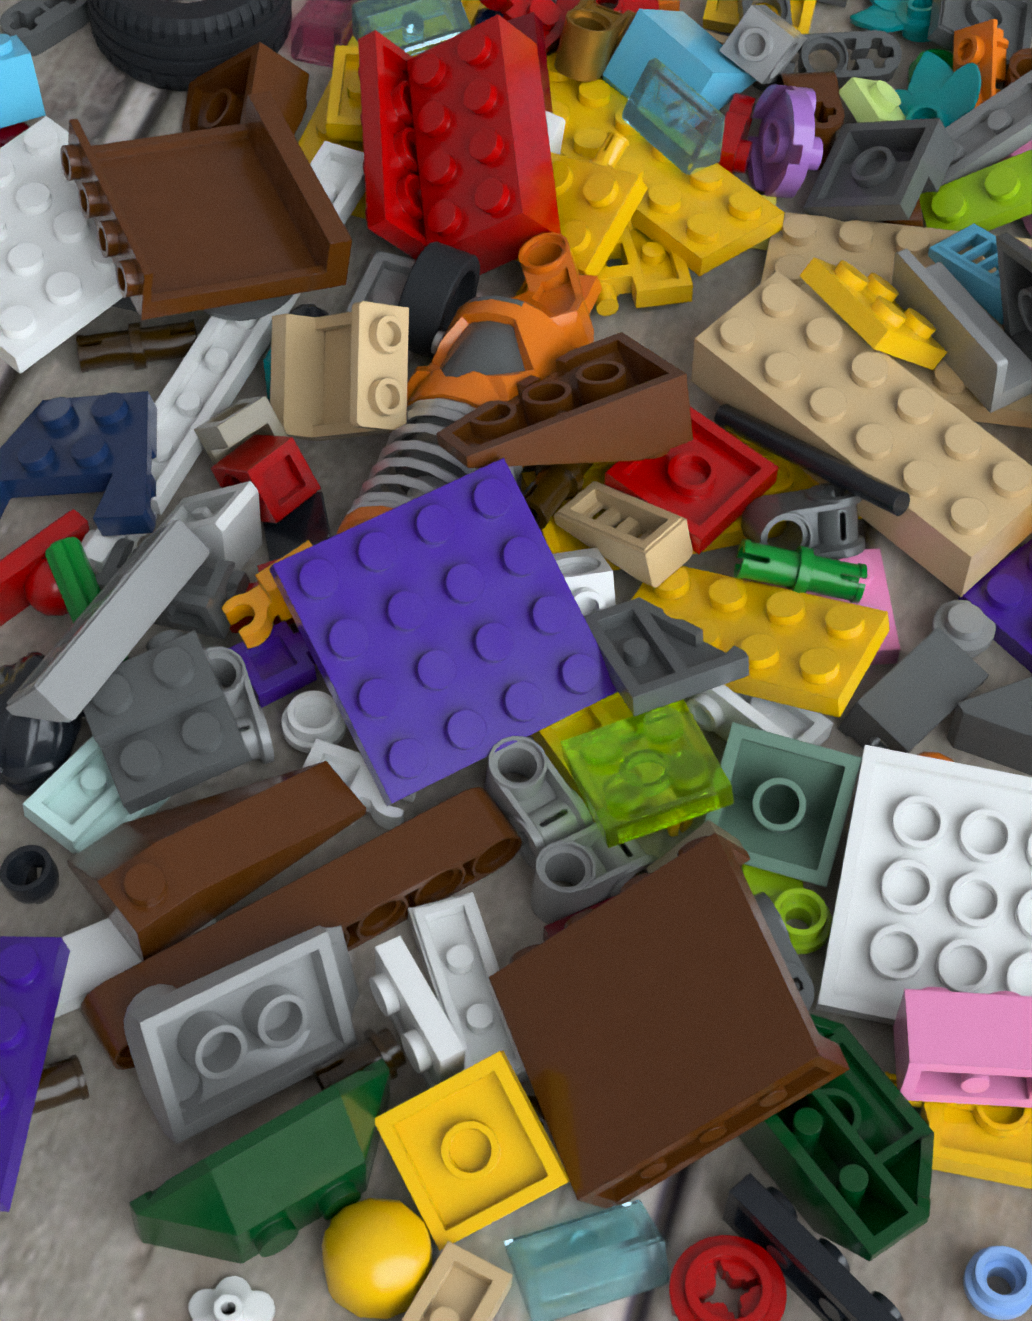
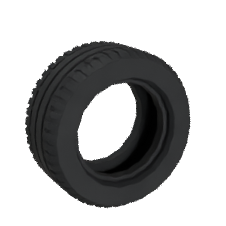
M87 0L91 30L99 50L114 66L142 83L160 89L188 92L189 84L198 76L258 42L278 53L285 44L292 26V0H202L191 3L161 0Z

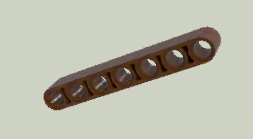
M474 787L467 789L95 987L81 1003L80 1012L113 1066L120 1070L134 1068L135 1065L124 1032V1017L127 1007L134 997L147 987L165 984L172 985L178 989L319 925L325 928L341 926L349 952L408 920V908L446 899L505 866L520 850L522 845L521 837L484 788Z

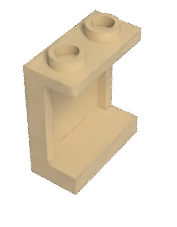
M361 301L352 305L351 312L315 318L287 313L272 316L270 405L288 437L301 440L325 441L387 434L407 424L408 307Z

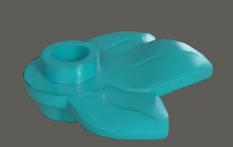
M870 0L873 5L850 16V23L867 30L885 31L887 33L902 30V35L907 40L913 42L931 41L927 37L933 0Z
M929 51L924 52L914 70L908 89L895 90L900 97L901 104L899 107L906 117L905 120L940 118L946 128L975 107L981 89V74L978 65L973 62L953 72L950 66L940 57Z

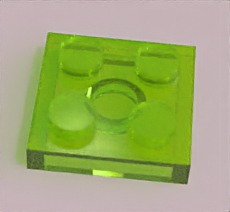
M684 699L561 741L566 765L608 848L734 804L732 785Z

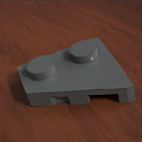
M640 597L584 616L599 646L611 681L634 717L749 676V656L744 650L733 646L727 653L703 641V629L683 619H674L667 616L663 609Z

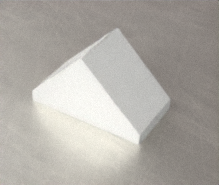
M251 481L185 497L156 529L157 531L173 519L175 521L180 519L210 551L209 556L201 566L214 569L217 563L223 559L235 562L233 571H240L263 543L258 489Z

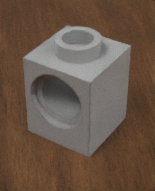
M751 5L719 51L761 84L775 83L779 74L784 71L807 37L766 5Z

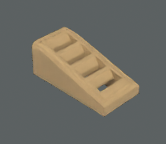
M593 481L554 514L556 525L588 547H597L603 557L634 578L654 588L662 584L692 556L693 549L686 518L597 481ZM601 509L606 510L596 520L592 519Z

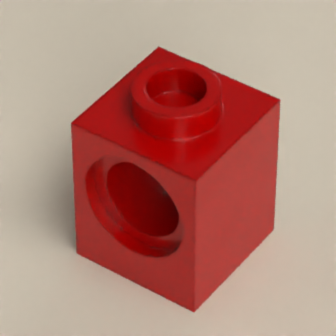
M255 434L210 468L221 488L248 481L254 484L259 493L261 522L278 523L321 489L293 437Z

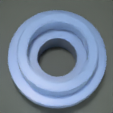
M991 1246L978 1251L969 1260L963 1275V1287L969 1302L980 1313L993 1319L1010 1320L1021 1316L1032 1305L1031 1263L1020 1251L1007 1246ZM998 1276L1005 1279L1011 1287V1293L1006 1295L996 1293L988 1286L987 1278Z

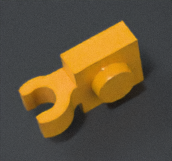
M308 540L307 542L303 543L302 545H300L299 547H297L296 549H294L293 551H291L290 553H288L287 555L280 558L274 563H277L313 545ZM273 564L255 575L259 583L258 586L246 593L233 596L221 608L231 625L239 622L240 619L246 616L254 617L249 625L244 626L238 631L247 648L256 647L269 637L273 627V620L276 616H278L281 622L287 621L292 617L269 571Z

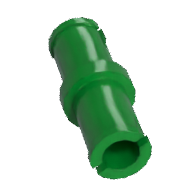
M744 538L737 551L736 558L742 559L741 564L736 563L734 566V577L738 579L745 578L787 587V589L797 593H806L807 591L849 600L851 603L856 604L860 602L866 584L858 582L860 578H867L866 564H854L814 555L813 548L798 546L793 551L751 542V540Z

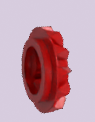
M733 1235L707 1237L687 1248L675 1263L668 1286L671 1313L679 1321H780L787 1302L786 1282L775 1259L764 1248L753 1241ZM716 1270L721 1280L725 1279L730 1289L741 1287L743 1290L749 1289L748 1292L740 1296L737 1319H735L733 1312L728 1311L727 1306L723 1302L713 1304L710 1301L705 1302L706 1299L714 1295Z

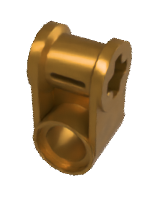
M580 0L566 14L554 63L556 70L560 74L577 81L589 82L598 80L605 72L636 12L627 10L621 13L597 4L596 0Z

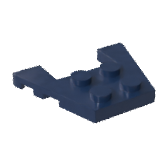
M111 392L104 395L72 398L56 397L42 400L0 447V519L12 498L104 492L92 518L102 536L153 533L156 527V516L151 509V498L156 497V480L151 473L152 459L157 458V407L149 392Z

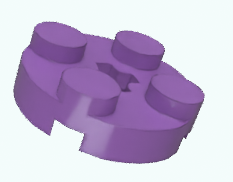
M772 84L762 93L755 106L752 118L762 119L758 137L748 136V140L753 141V148L747 169L751 185L756 191H766L763 195L793 198L801 187L807 171H815L820 166L823 155V143L820 137L815 136L814 112L816 108V94L813 89Z

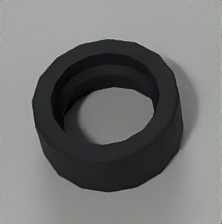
M440 242L429 243L419 254L411 268L398 306L409 308V351L433 359L435 354L431 352V346L438 331L446 333L459 307L476 296L480 277V263L476 255Z

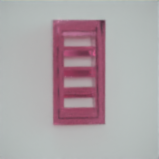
M308 0L291 22L292 58L300 62L333 68L336 45H348L370 0Z

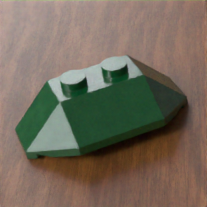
M810 1014L819 1035L839 1045L850 1070L742 1133L739 1137L814 1232L870 1262L927 1223L930 1217L934 1132L844 1024Z
M381 1058L363 1068V1071H357L171 1177L162 1186L153 1191L150 1190L129 1202L135 1231L142 1243L243 1264L258 1254L261 1257H269L279 1253L296 1239L300 1229L322 1216L325 1220H331L344 1207L357 1203L361 1198V1194L367 1191L381 1137L375 1125V1118L387 1112L390 1102V1071L384 1060Z

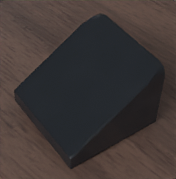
M322 491L313 494L278 523L263 522L269 561L284 557L308 540L312 545H316L331 538Z

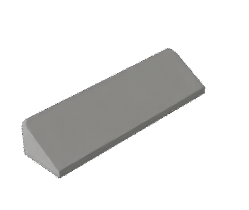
M174 519L145 538L6 702L8 704L6 709L15 716L48 721L70 722L76 719L209 556L210 551L208 547L180 519L176 521Z

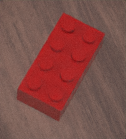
M497 14L407 60L426 244L440 242L476 255L480 263V275L517 259L520 248L532 237L550 232L561 234L537 43Z

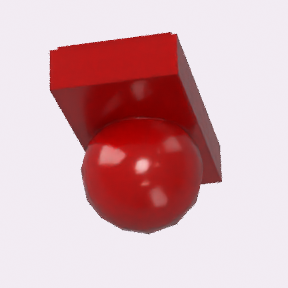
M75 509L65 513L0 560V627L30 605L34 610L46 616H63L69 613L46 559L45 552L55 541L68 537H77L82 543L85 535L90 531L89 523Z

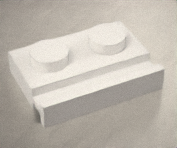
M401 936L376 946V975L369 978L371 991L380 1010L385 1016H389L400 1035L404 1051L412 1067L418 1074L421 1073L430 1089L465 1070V1048Z

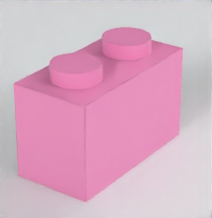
M926 987L920 990L904 989L894 1022L893 1033L897 1089L907 1100L1032 1108V996H1021L1011 991H997L991 994L951 992L942 987Z

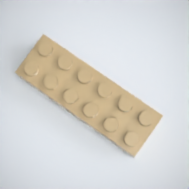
M779 271L773 273L695 337L691 381L720 405L729 404L907 492L910 495V504L907 510L900 516H896L864 499L857 504V514L960 597L1032 533V466L886 353L873 349L852 327ZM802 469L805 473H807L810 477H812V478H813L815 481H817L819 484L830 483V482H828V481H826V480H824V479H822V478H820V477H818V476H816V475H814V474H812V473H810V472H808V471Z

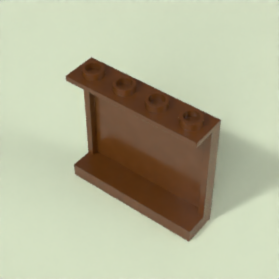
M270 92L247 95L246 117L243 124L92 146L79 120H69L68 145L61 146L60 150L63 173L67 181H75L78 187L82 213L86 219L93 218L97 227L100 251L104 258H112L116 266V280L119 291L124 298H131L141 320L346 285L352 238Z
M716 832L710 836L699 837L686 843L680 848L676 858L652 873H644L630 879L622 886L620 894L596 909H588L575 914L565 923V929L541 944L531 945L519 950L510 958V964L489 977L578 1201L613 1211L850 1070L839 1045L819 1035L740 868L742 864L750 860L747 851Z

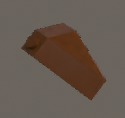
M258 42L198 76L189 84L182 132L243 124L246 117L247 95L270 92L293 135H295L307 109L306 95L310 74L266 45Z
M623 332L565 353L555 360L557 371L543 380L540 377L530 375L518 382V395L510 401H488L436 433L438 445L467 468H483L502 458L505 459L508 466L640 461L658 458L667 454L671 448L693 440L687 374Z
M324 761L125 822L68 859L67 864L141 961H144L182 941L366 814V807L330 764Z

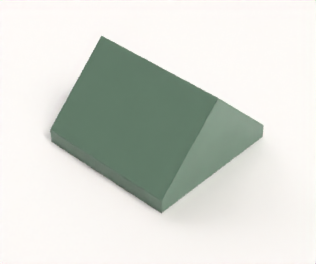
M732 722L705 822L708 820L712 821L740 840L750 857V860L744 863L745 865L827 887L862 757Z

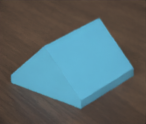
M655 9L638 10L608 63L605 72L602 74L605 82L636 106L643 109L649 116L664 124L682 138H685L705 120L728 104L735 93L740 94L757 81L722 54L719 50L723 45L683 11Z

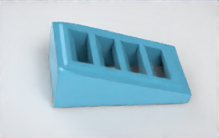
M972 224L929 247L928 256L935 263L941 262L1001 325L1004 324L996 236L980 226ZM970 245L974 247L961 255L957 253ZM981 256L986 258L977 264L972 262ZM994 267L997 269V271L993 273L989 272V270H991Z

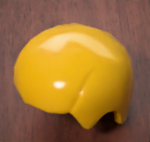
M368 1198L341 1209L330 1220L329 1228L324 1231L322 1241L323 1266L328 1291L337 1304L361 1318L389 1319L409 1309L433 1268L431 1238L420 1216L400 1200Z

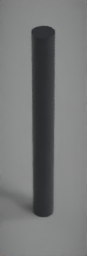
M729 404L721 405L715 413L714 422L721 428L896 516L902 515L910 504V495L907 492Z

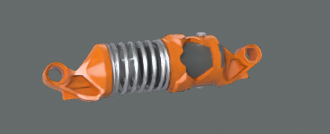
M554 232L542 233L532 237L520 248L518 258L528 286L527 292L511 298L497 295L474 297L459 307L446 333L443 331L436 333L431 346V352L435 354L431 363L428 366H418L407 383V424L391 432L386 447L382 448L377 464L372 466L368 480L363 483L359 497L353 501L351 509L345 515L337 534L480 469L467 468L440 447L437 442L436 433L488 401H510L518 395V382L530 375L540 377L543 380L557 371L555 361L557 358L571 350L594 342V328L590 312L602 287L598 276L580 275L566 237ZM508 466L515 481H517L524 466ZM394 467L396 475H391L389 469ZM385 484L391 492H382L380 486Z

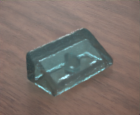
M361 0L352 6V34L357 42L359 38L376 30L411 56L418 55L471 28L461 0Z
M657 58L649 60L622 113L623 120L685 174L696 173L720 162L725 116Z
M641 1200L631 1201L504 1242L507 1256L531 1321H553L663 1286L669 1282L670 1278L665 1241Z

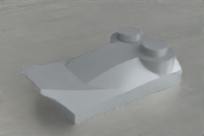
M316 926L178 989L172 985L157 984L147 987L134 997L127 1007L124 1017L125 1036L143 1094L164 1134L175 1144L313 1074V1067L324 1064L358 1043L352 1023V1015L359 997V991L341 926L332 928Z

